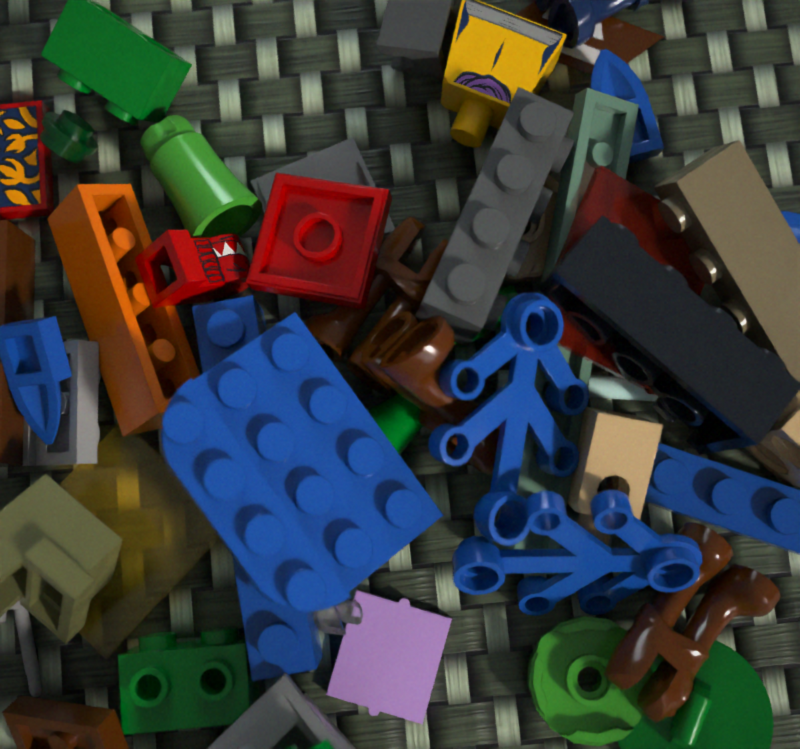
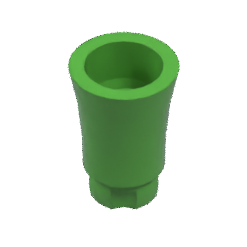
M179 115L167 116L162 121L151 125L143 133L140 144L149 160L150 170L166 192L181 219L184 229L188 230L191 238H211L222 234H236L241 237L254 225L261 214L262 202L236 178L217 156L205 137L195 132L185 117Z

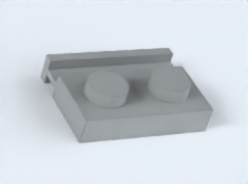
M85 340L63 342L72 377L60 381L62 402L58 432L53 444L46 445L34 433L23 417L22 466L97 464V445L100 439V428L98 425V385L101 378L99 342Z

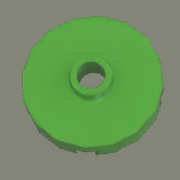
M580 615L559 621L540 636L529 657L527 685L534 708L552 730L573 743L602 746L622 740L634 730L633 727L640 721L642 715H645L638 707L637 700L643 686L653 674L651 667L635 685L625 690L619 689L604 676L605 668L612 653L627 632V630L609 619ZM585 667H593L598 675L597 683L590 689H582L577 681L580 670Z

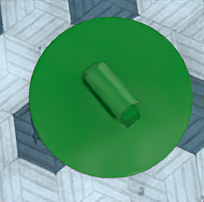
M715 640L709 650L710 657L702 664L693 679V686L688 700L676 710L675 715L665 717L657 723L650 720L646 715H642L640 721L633 727L634 730L624 739L617 742L620 749H770L774 722L768 693L752 666L736 651ZM658 657L655 658L651 665L653 673L662 662Z

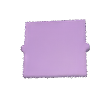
M357 589L326 695L367 707L369 714L372 716L384 712L423 724L452 618L412 606L406 597L395 601Z

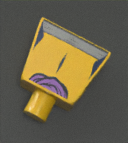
M462 0L444 73L441 104L445 108L458 113L450 130L451 137L463 145L475 148L480 147L489 126L499 129L518 87L538 95L555 69L567 34L478 0Z

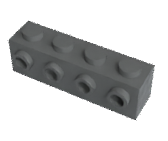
M518 87L415 315L419 323L433 316H441L454 331L455 342L467 348L483 328L491 332L493 331L508 298L498 293L506 274L513 277L517 275L531 244L521 239L528 221L536 225L538 224L551 198L553 190L543 186L550 170L557 174L560 172L573 146L574 139L565 136L574 112Z

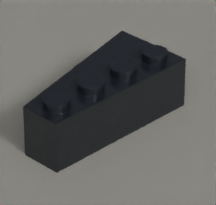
M601 215L578 238L537 287L544 296L559 308L561 313L590 343L596 345L607 343L614 350L611 354L614 363L613 367L627 381H635L642 385H647L656 393L658 398L652 406L667 422H675L676 419H679L688 426L693 433L687 439V442L699 455L759 445L800 390V382L786 371V366L780 357L765 348L756 346L737 329L735 320L727 312L718 307L708 305L688 288V283L680 272L668 265L660 264L639 246L637 237L628 228L618 223H612L604 215Z

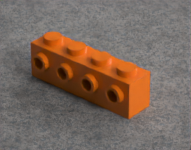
M77 184L47 218L89 341L99 342V369L122 436L125 437L160 429L166 408L176 391L190 378L194 380L200 376L197 364L176 307L153 308L134 258L152 243L132 185ZM160 266V278L162 282L165 284V286L168 287L162 268Z

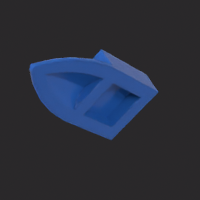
M607 49L601 50L592 71L590 89L639 105L629 163L658 156L664 149V145L648 95L640 79L620 57Z
M52 316L1 325L0 358L14 401L34 433L46 445L53 444L61 419L62 392L60 381L72 377L57 318Z

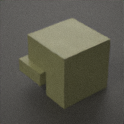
M47 474L43 475L0 510V617L20 600V604L67 644L85 626L90 600L112 580L123 539Z

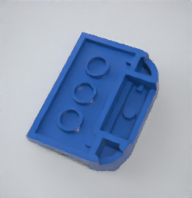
M296 312L196 379L190 378L171 398L163 416L161 448L167 470L172 477L174 476L240 565L250 579V584L263 597L278 605L300 612H312L328 609L344 602L351 597L349 592L443 516Z

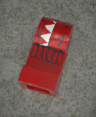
M167 230L134 258L153 308L209 302L211 299L228 297L249 288L246 284L250 262L240 237L236 234H222L211 238H191L188 230ZM161 265L174 269L177 280L168 287L165 286L159 275V267Z

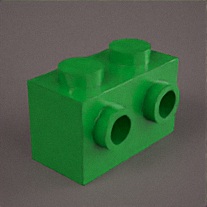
M93 0L67 1L41 53L42 57L60 68L57 74L60 80L85 94H90L93 89L108 99L105 105L106 110L132 125H137L139 120L155 123L162 121L192 66L191 63Z
M225 626L201 630V640L177 642L176 632L147 634L138 637L139 646H135L118 655L121 727L123 734L232 725L260 698L259 680L252 682L245 636H238V627Z

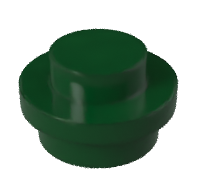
M63 110L60 115L54 112H47L41 121L44 126L39 136L41 141L50 150L66 160L81 163L86 155H94L99 147L97 141L91 136L94 128L83 118L71 111Z

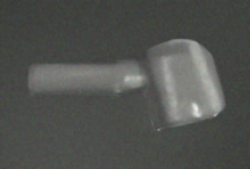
M347 599L334 607L314 611L313 619L315 626L319 630L329 634L345 636L346 631L342 621L359 625L363 619V612L359 602Z

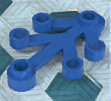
M522 293L512 298L503 310L501 332L468 360L454 359L443 366L439 375V384L443 393L451 398L468 401L476 398L482 392L485 379L511 359L508 381L457 426L442 424L434 429L429 438V451L434 459L451 466H460L471 458L474 447L500 425L490 492L482 496L476 503L474 519L478 531L484 537L504 546H512L521 542L530 531L527 526L525 513L526 499L517 495L527 428L539 446L536 452V462L540 470L557 477H567L576 470L579 463L578 448L573 442L565 439L534 387L537 364L550 383L546 391V402L552 411L575 416L582 413L589 402L587 385L574 376L557 346L564 328L562 313L551 300L539 293ZM529 316L531 321V327L529 332L527 333L526 321ZM464 369L467 373V383L462 390H459L456 378L458 373ZM569 387L571 390V398L568 404L566 405L564 402V394L566 389ZM455 434L457 438L456 449L452 454L447 455V440ZM560 448L561 459L559 463L555 466L554 456L557 450ZM501 507L500 516L498 520L494 522L495 515L498 509Z
M607 490L597 494L591 500L590 508L594 526L598 531L605 534H616L632 548H610L566 515L564 500L558 493L540 491L529 496L525 502L527 526L532 532L539 535H547L566 549L499 550L493 541L486 537H468L460 542L458 548L453 553V582L462 592L482 595L497 590L504 583L505 574L558 573L550 579L543 576H529L522 579L516 587L519 609L527 615H544L553 610L555 603L577 591L581 610L587 614L601 615L610 612L615 608L617 602L647 585L662 592H676L690 587L700 576L699 568L702 564V554L698 544L693 539L672 533L658 535L633 515L629 497L622 491ZM609 572H622L613 579L604 576Z

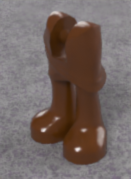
M412 216L402 221L381 245L365 310L338 305L331 312L311 316L304 322L329 359L341 362L370 312L386 291L390 289L396 297L370 333L356 346L346 360L347 368L356 378L373 390L387 396L390 395L393 388L375 377L363 363L362 350L372 333L391 317L409 311L415 317L449 241L443 239L434 252L429 255L418 274L404 266V261L414 251L426 228L423 223Z
M409 311L401 312L381 324L367 339L362 350L363 363L375 377L384 381L397 393L421 409L418 419L423 427L434 431L435 428L442 424L457 426L480 406L471 400L466 401L448 397L440 388L439 375L442 369L440 365L455 342L454 331L441 316H433L419 323ZM500 425L474 447L471 458L463 465H472L482 473L493 474ZM455 434L450 436L446 443V447L451 454L457 446Z
M694 522L685 523L676 535H683L693 539L700 548L702 564L699 568L700 576L698 580L684 590L676 592L658 591L651 604H642L636 613L634 623L616 646L604 671V676L612 684L621 690H625L635 685L646 674L656 657L662 661L643 686L637 700L638 707L655 723L665 717L674 716L676 710L688 700L693 686V679L702 664L710 657L709 650L724 627L738 615L750 617L766 616L774 609L781 597L779 589L774 583L760 572L747 566L727 565L734 555L730 544L714 530ZM711 579L704 596L681 634L674 631L672 628L690 599L704 582Z

